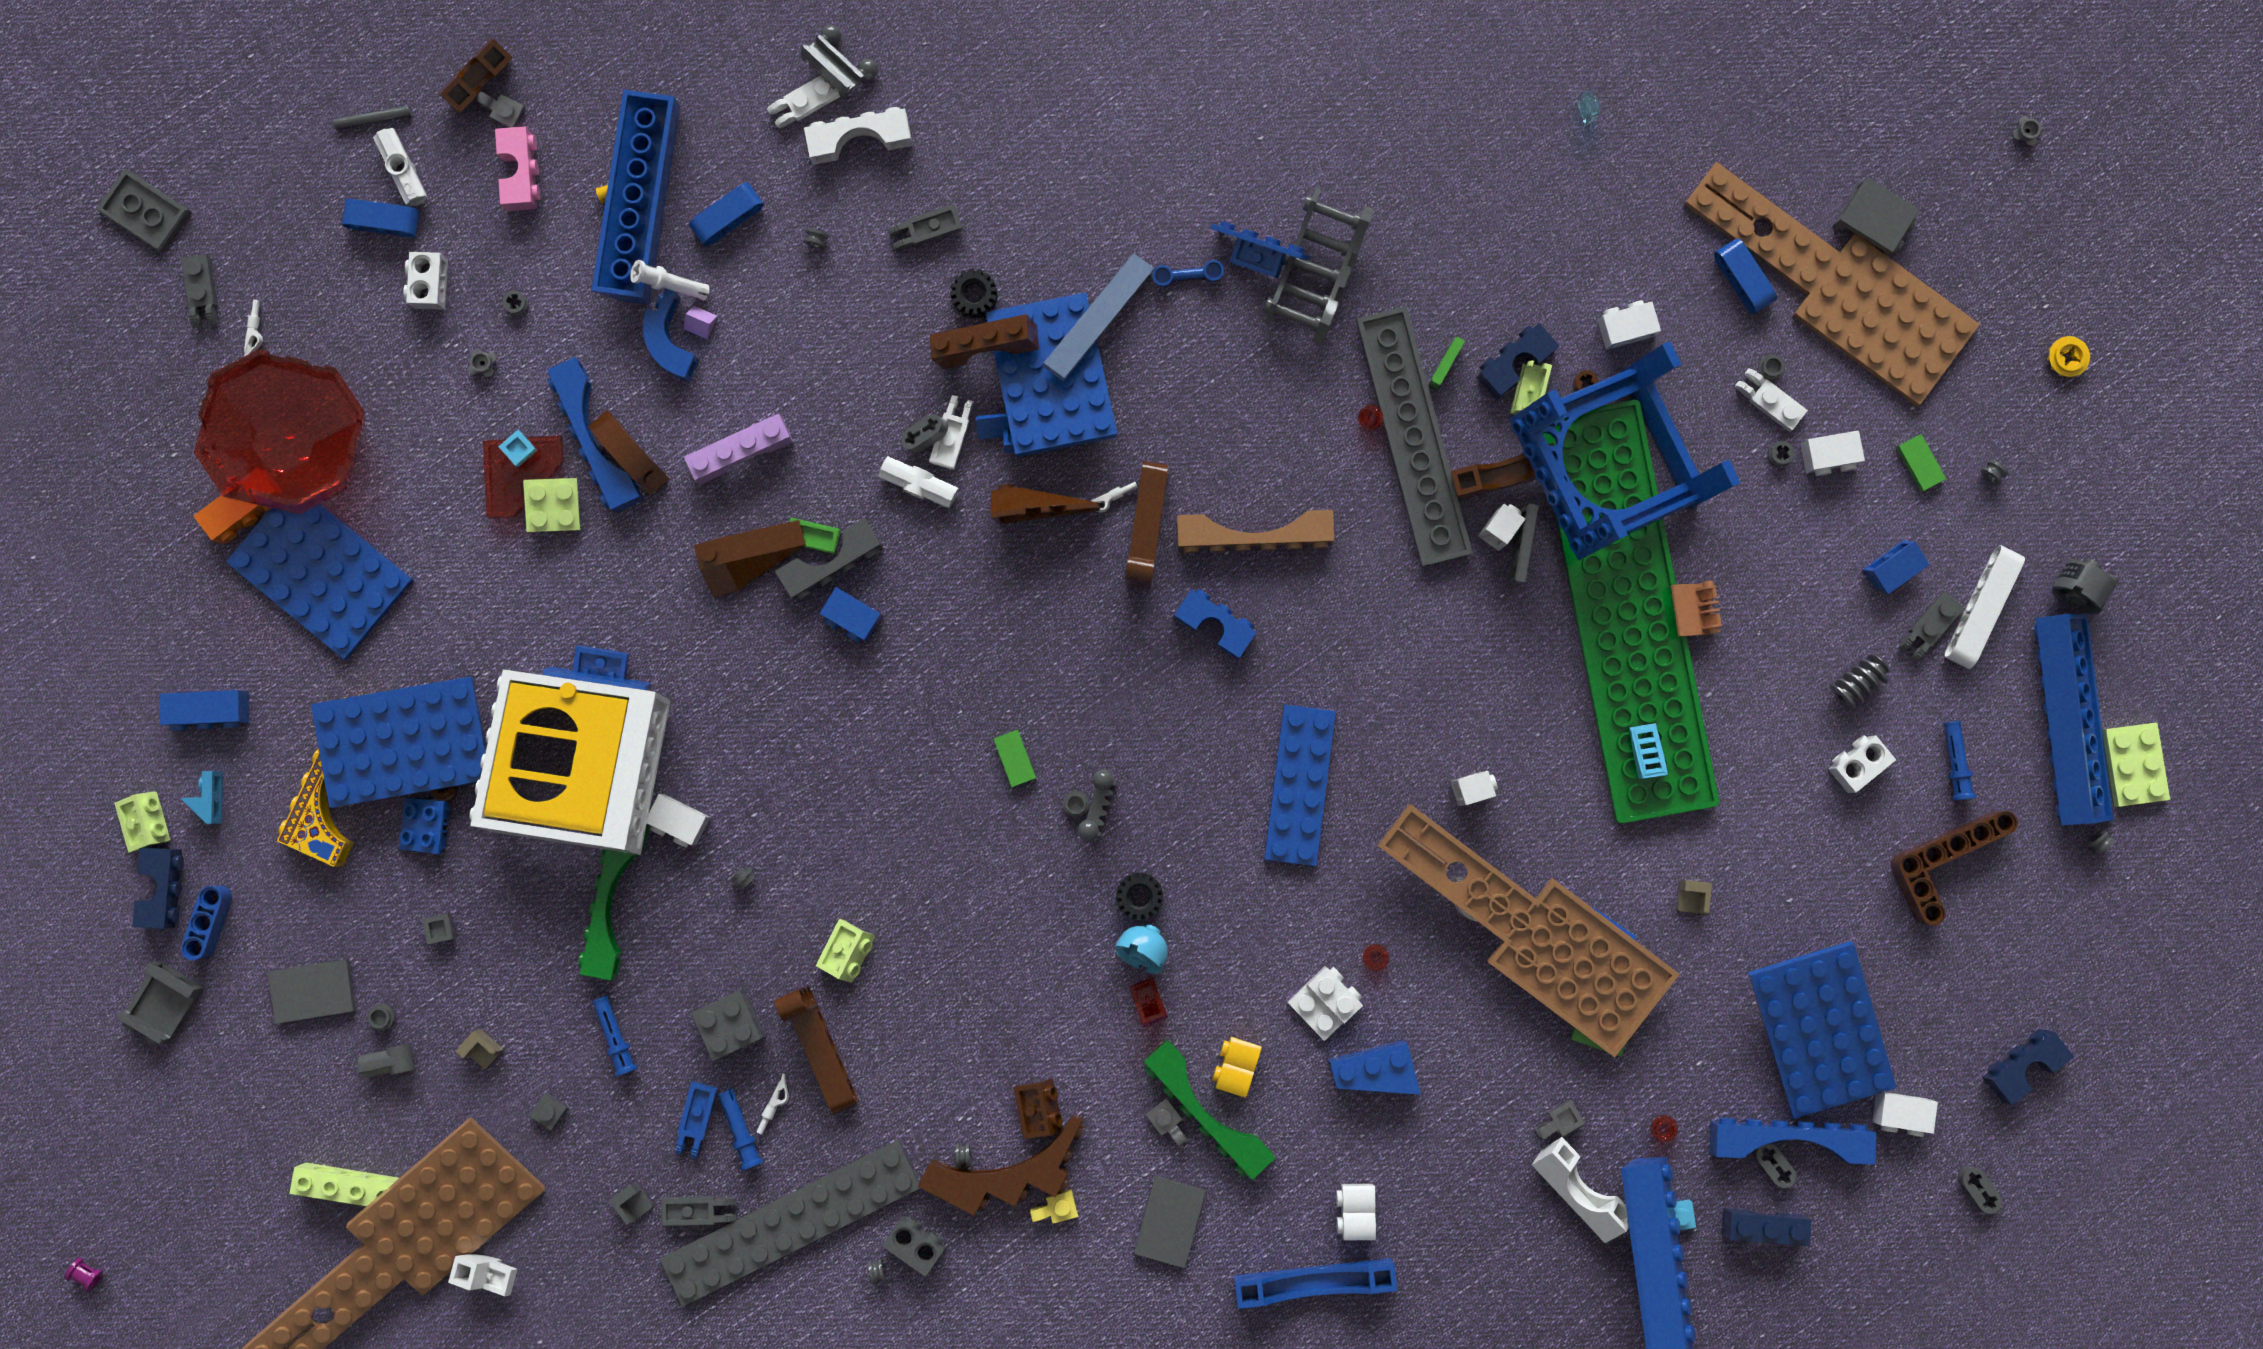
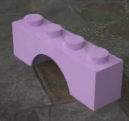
M778 413L684 456L694 480L702 485L723 475L730 467L747 458L763 453H771L794 441L784 419Z

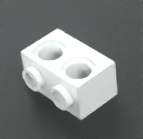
M409 252V260L405 262V272L408 275L407 285L404 286L403 294L406 303L414 309L445 310L448 259L441 253ZM430 263L429 270L421 273L422 266ZM428 288V295L420 299V292Z
M1876 735L1861 736L1852 744L1854 747L1848 753L1844 751L1832 760L1834 764L1828 770L1847 793H1857L1896 761ZM1869 747L1875 754L1872 761L1866 757V751ZM1848 764H1851L1855 769L1852 777H1849L1846 773Z
M1488 771L1478 772L1450 781L1458 806H1465L1496 796L1495 790H1498L1494 775H1489Z

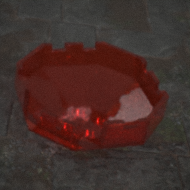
M258 349L210 374L206 396L202 400L198 414L201 428L194 454L223 497L302 514L348 489L366 418L364 409L335 367L327 365L320 367L309 364V361L290 356L283 358L271 355L269 351Z

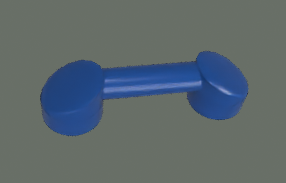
M1217 260L1208 261L1203 268L1173 271L1166 265H1159L1154 269L1152 279L1160 287L1168 286L1171 281L1205 278L1209 282H1215L1223 276L1224 267Z

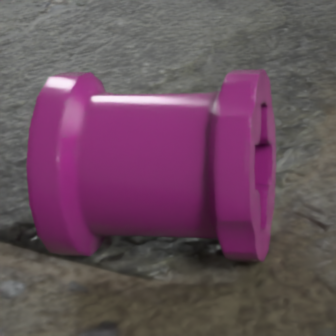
M78 1258L68 1268L64 1278L67 1281L73 1280L84 1287L85 1291L90 1292L102 1278L103 1271L91 1268L84 1264L82 1258Z

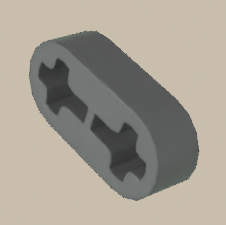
M936 414L928 415L903 433L901 439L903 447L913 453L922 452L946 435L948 423Z
M1768 1143L1753 1150L1755 1161L1774 1185L1780 1188H1789L1795 1183L1796 1173L1793 1167L1774 1144ZM1764 1148L1772 1150L1769 1155L1774 1162L1771 1163L1765 1158L1761 1159L1764 1155L1762 1152ZM1776 1167H1779L1784 1172L1788 1171L1785 1175L1786 1181L1777 1180L1780 1175L1775 1169Z
M1973 1166L1962 1168L1958 1175V1181L1973 1204L1980 1211L1988 1214L1998 1212L2002 1206V1199L1985 1173ZM1970 1173L1977 1175L1975 1177V1181L1979 1187H1976L1972 1183H1968V1181L1970 1180ZM1981 1193H1984L1989 1197H1993L1990 1200V1203L1992 1204L1990 1207L1985 1204L1983 1205V1203H1985V1198Z

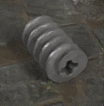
M1871 653L1867 656V660L1863 659L1859 662V666L1852 667L1851 673L1846 672L1843 675V679L1839 678L1835 681V685L1829 686L1840 702L1855 709L1854 699L1860 703L1864 702L1861 693L1871 696L1870 686L1879 690L1878 680L1884 684L1888 683L1886 674L1889 673V669L1883 660Z

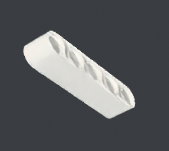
M1999 545L1993 551L1945 651V658L1967 669H1971L1976 664L2025 561L2024 556L2002 545Z

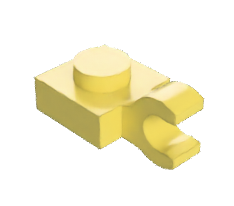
M1072 1190L1057 1193L1056 1197L1052 1195L1046 1196V1205L1030 1209L1033 1222L1051 1216L1052 1223L1054 1224L1078 1217Z

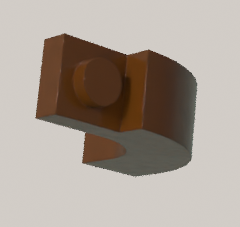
M608 409L588 426L613 458L650 496L670 479Z

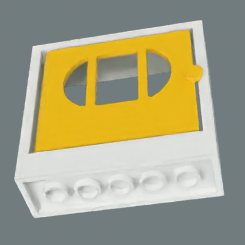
M503 670L502 676L497 681L498 696L491 710L493 720L491 728L488 729L486 734V742L488 744L486 753L481 758L482 773L475 786L477 797L475 806L470 811V826L489 832L641 855L671 701L653 691ZM555 708L566 712L576 723L578 731L570 732L523 725L522 721L529 714L537 710ZM518 733L577 741L571 775L564 777L512 769L511 764ZM515 777L566 785L567 788L551 800L533 802L521 797L515 791L510 778ZM500 818L602 834V837L497 820Z

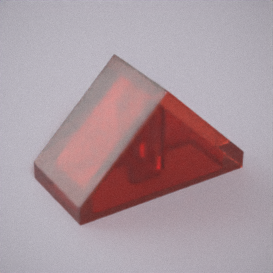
M1153 977L1129 986L1143 1027L1168 1018Z

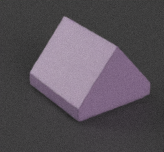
M693 306L685 315L684 330L708 340L718 316Z

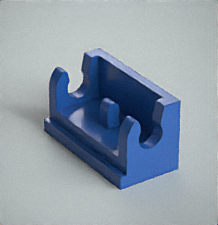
M1903 540L1862 569V571L1867 575L1877 591L1881 589L1884 594H1890L1930 564L1915 541Z

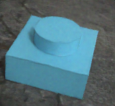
M520 430L515 431L498 446L517 467L537 451Z
M1677 1201L1674 1210L1675 1217L1680 1221V1230L1696 1228L1692 1201Z

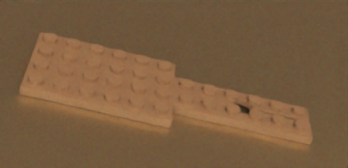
M1718 162L1712 166L1684 203L1686 207L1731 240L1740 239L1754 257L1807 295L1792 316L1916 407L1923 402L1980 325L1859 235L1854 233L1841 251H1837ZM1761 218L1768 220L1772 226L1771 234L1764 237L1756 235L1753 225L1755 220Z
M1410 803L1378 843V847L1503 940L1487 960L1488 963L1614 1058L1680 975L1555 879L1551 878L1536 898ZM1461 862L1466 866L1467 874L1462 881L1453 882L1448 879L1446 871L1451 863Z
M472 1117L468 1118L347 1223L346 1228L363 1244L243 1346L242 1349H324L402 1280L408 1282L422 1296L425 1295L451 1272L455 1256L472 1254L545 1191V1186ZM317 1307H330L334 1312V1317L329 1322L320 1323L314 1320L312 1313Z

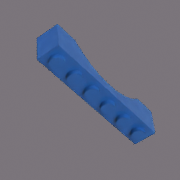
M574 357L547 369L551 377L547 379L551 390L554 393L557 392L561 399L558 402V406L564 416L568 415L570 419L569 430L573 438H578L582 447L579 448V452L583 460L590 463L592 471H589V474L596 486L599 485L603 492L600 498L605 508H610V510L618 513L644 501L636 481L627 472L617 468L604 456L588 427V403L592 384L582 362Z
M1719 1117V1122L1710 1121V1154L1716 1157L1744 1158L1753 1150L1768 1143L1797 1139L1820 1144L1834 1153L1840 1160L1850 1164L1876 1165V1132L1867 1129V1125L1851 1124V1128H1841L1839 1123L1826 1122L1824 1127H1815L1814 1122L1798 1121V1126L1788 1125V1121L1772 1120V1124H1762V1120L1745 1119V1123H1735L1734 1118Z
M1391 1258L1234 1275L1238 1309L1266 1306L1285 1300L1317 1295L1376 1294L1398 1291L1395 1264Z

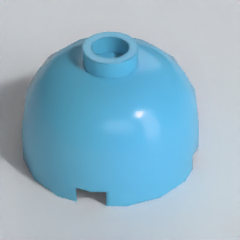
M1146 925V927L1134 926L1122 933L1114 947V950L1118 949L1116 952L1117 956L1124 962L1137 969L1139 965L1148 967L1146 972L1150 974L1161 973L1168 956L1166 941L1160 935V930L1152 925Z

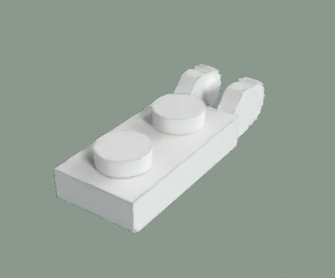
M822 74L784 96V99L775 101L768 106L767 110L769 114L773 115L787 107L790 108L792 112L784 114L775 121L777 127L782 128L796 120L799 121L836 100L840 95L838 88L832 89L831 82H825Z
M1748 368L1745 376L1759 388L1755 392L1745 382L1738 381L1735 385L1736 389L1750 399V403L1784 429L1791 432L1808 410L1769 380H1765L1757 371Z
M952 395L947 412L943 415V419L948 423V431L942 439L934 443L929 463L955 470L968 429L974 401L968 400L965 403L961 418L954 416L958 405V396Z

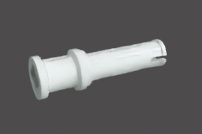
M637 260L632 266L630 277L633 283L638 284L642 282L651 285L656 290L663 287L701 300L707 298V295H703V293L709 294L708 284H702L667 273L661 266L655 268L645 265L644 261Z

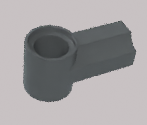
M411 1044L386 1048L385 1051L358 1056L357 1067L362 1079L387 1073L392 1075L414 1070Z

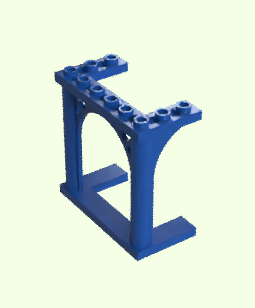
M1670 341L1660 345L1617 375L1560 398L1555 389L1509 418L1512 430L1517 435L1523 447V452L1535 471V477L1540 482L1547 501L1558 518L1559 526L1563 529L1570 543V548L1578 560L1627 536V534L1686 507L1691 509L1741 483L1729 459L1701 474L1698 473L1654 384L1655 381L1682 365ZM1632 394L1634 399L1640 402L1642 415L1677 486L1626 509H1606L1591 503L1583 497L1570 481L1563 462V441L1568 428L1576 418ZM1557 424L1560 428L1559 432L1554 428ZM1543 433H1547L1555 439V446L1548 445ZM1584 508L1588 509L1591 513L1589 525H1587L1582 514Z

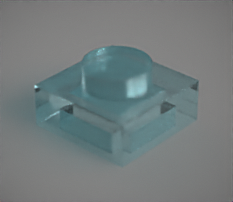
M1592 90L1581 93L1577 100L1585 125L1595 122L1601 111L1598 98L1593 96Z

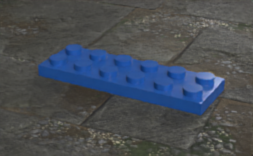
M1283 705L1264 855L1265 860L1317 866L1336 711Z

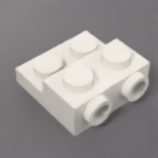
M1326 966L1288 1001L1292 1008L1324 1041L1363 1006L1359 1001L1362 996L1352 986L1347 989L1341 983L1344 977L1334 967L1329 970Z

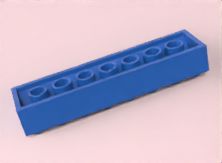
M623 89L591 289L594 293L624 302L645 305L650 303L651 285L642 282L638 284L633 283L630 275L632 266L637 260L644 261L645 265L652 267L656 265L680 105L674 96Z
M2062 614L2036 618L2034 633L2039 641L2040 650H2038L2037 658L2039 664L2042 665L2041 687L2045 691L2046 698L2044 712L2048 716L2049 722L2047 737L2052 746L2050 762L2055 770L2053 787L2055 793L2058 794L2059 802L2057 805V816L2061 820V826L2113 820L2088 614Z
M1667 1157L1636 1158L1622 1167L1621 1173L1646 1349H1694L1693 1342H1695L1696 1333L1694 1326H1691L1689 1315L1692 1313V1305L1686 1295L1688 1277L1687 1273L1683 1272L1682 1267L1684 1249L1682 1245H1679L1680 1221L1675 1217L1674 1208L1677 1205V1198L1675 1192L1671 1189V1181L1673 1179L1672 1166L1668 1165Z

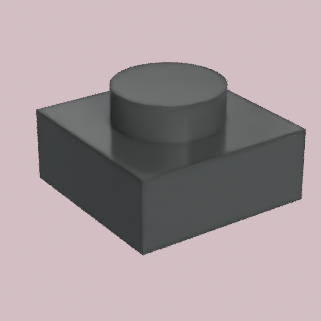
M451 913L422 919L427 945L456 939Z
M545 1093L529 1116L551 1131L555 1128L568 1107L550 1094Z

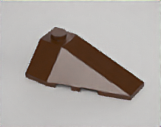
M1013 484L999 485L998 490H991L990 514L991 518L998 524L1100 511V505L1097 502L1013 487Z
M795 520L713 539L693 546L700 571L713 598L740 591L748 583L765 574L767 570L777 563L784 561L803 548L806 543L800 520Z

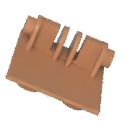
M1705 581L1698 584L1671 585L1678 637L1710 635L1721 632L1720 627L1723 626L1720 614H1714L1719 612L1720 608L1713 609L1712 605L1719 604V601L1711 600L1717 598V586L1713 584V581Z

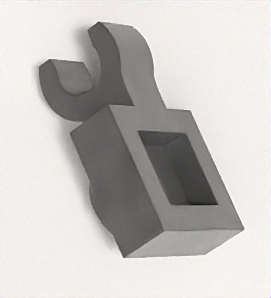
M479 92L475 99L479 106L492 111L489 116L491 120L508 128L517 127L526 109L524 105L501 94L497 101L483 92Z
M1167 1098L1146 1113V1116L1161 1136L1168 1131L1178 1146L1187 1141V1137L1177 1125L1183 1119Z
M1569 1099L1547 1112L1551 1120L1541 1123L1534 1130L1538 1137L1542 1139L1547 1138L1556 1131L1563 1137L1585 1123L1574 1103Z

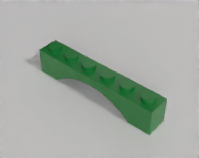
M646 825L641 853L645 848L649 825ZM605 849L602 851L600 864H603L601 875L598 874L595 881V890H598L596 900L591 902L589 915L592 916L591 924L586 927L584 933V942H586L585 952H581L578 960V967L581 968L580 975L610 981L617 979L622 952L616 942L612 928V900L619 879L628 865L638 856L637 854Z
M1168 1038L1144 1059L1147 1065L1144 1067L1145 1071L1154 1080L1158 1077L1165 1084L1162 1089L1171 1099L1174 1097L1179 1099L1182 1103L1180 1109L1188 1118L1191 1119L1194 1116L1201 1123L1198 1126L1199 1130L1207 1138L1212 1136L1218 1142L1216 1148L1225 1158L1230 1155L1235 1160L1236 1164L1234 1167L1244 1178L1248 1175L1253 1180L1275 1159V1155L1257 1135L1242 1133L1228 1128L1216 1121L1204 1110L1189 1085L1185 1057Z

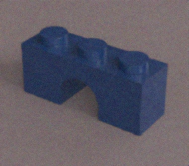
M1540 323L1534 328L1531 325L1526 327L1518 334L1521 339L1515 344L1511 341L1499 350L1501 355L1497 359L1489 358L1479 367L1482 371L1477 378L1496 400L1520 380L1512 367L1514 359L1525 358L1529 361H1534L1535 365H1540L1560 347Z
M139 848L137 874L151 876L156 881L157 891L149 900H135L132 927L175 928V923L179 919L177 901L182 889L181 882L179 881L180 871L184 865L182 849Z
M2040 1029L2029 1036V1041L2023 1046L2019 1045L2010 1050L2008 1053L2009 1057L2005 1060L1992 1064L1988 1068V1073L1983 1078L2001 1102L2013 1105L2033 1090L2025 1078V1071L2031 1063L2036 1062L2043 1071L2055 1073L2073 1059L2074 1056L2054 1031Z
M1723 1208L1722 1235L1729 1240L1810 1247L1811 1219L1802 1214L1776 1212L1775 1215H1768L1745 1209Z

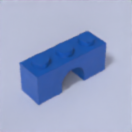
M1191 589L1175 613L1174 618L1193 631H1196L1203 621H1217L1223 629V636L1217 647L1239 660L1256 634V631L1253 630L1254 625L1244 618H1241L1239 621L1231 616L1233 611L1220 603L1216 606L1210 602L1211 597L1202 590L1198 589L1195 592Z

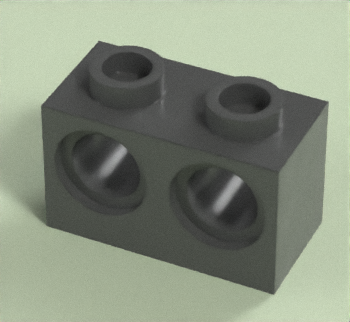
M902 1216L882 1247L926 1277L946 1245L942 1243L944 1241L943 1238L935 1232L930 1231L928 1233L920 1228L922 1224L914 1217L909 1216L906 1218ZM901 1230L909 1231L912 1240L909 1242L901 1241L898 1237V1232ZM923 1245L930 1246L933 1249V1255L931 1257L922 1256L920 1247Z

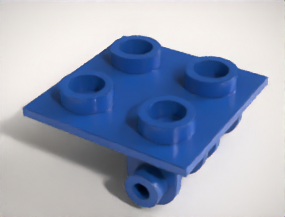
M404 797L399 850L443 854V849H446V835H442V833H448V830H443V825H449L448 822L443 821L448 820L449 810L451 809V807H448L449 802Z

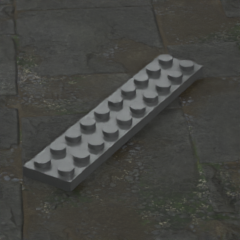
M1407 306L1357 318V328L1420 565L1425 567L1473 554Z
M897 1139L736 1221L662 1256L660 1261L683 1307L920 1189L918 1187L920 1182L900 1140Z

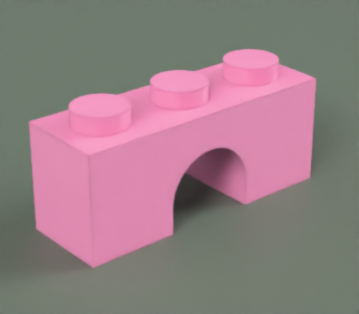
M526 126L495 129L497 155L504 162H518V170L512 177L498 179L500 205L506 211L538 209L537 200L541 199L539 185H536L535 176L539 175L538 162L534 160V150H537L535 135Z

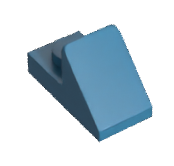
M202 771V777H200L198 783L201 797L181 799L206 824H222L223 772Z

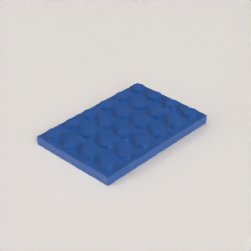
M1086 292L986 312L987 322L1027 314L1038 327L1039 350L1020 354L994 351L1016 458L1118 437L1097 341L1064 382L1043 367L1045 360L1089 308Z
M292 482L277 500L279 503L265 514L226 560V563L341 658L348 660L414 580L303 488Z
M473 676L311 704L329 808L477 782L481 777V758L486 753V745Z
M1852 941L1748 972L1790 1113L1794 1119L1897 1088L1855 944Z

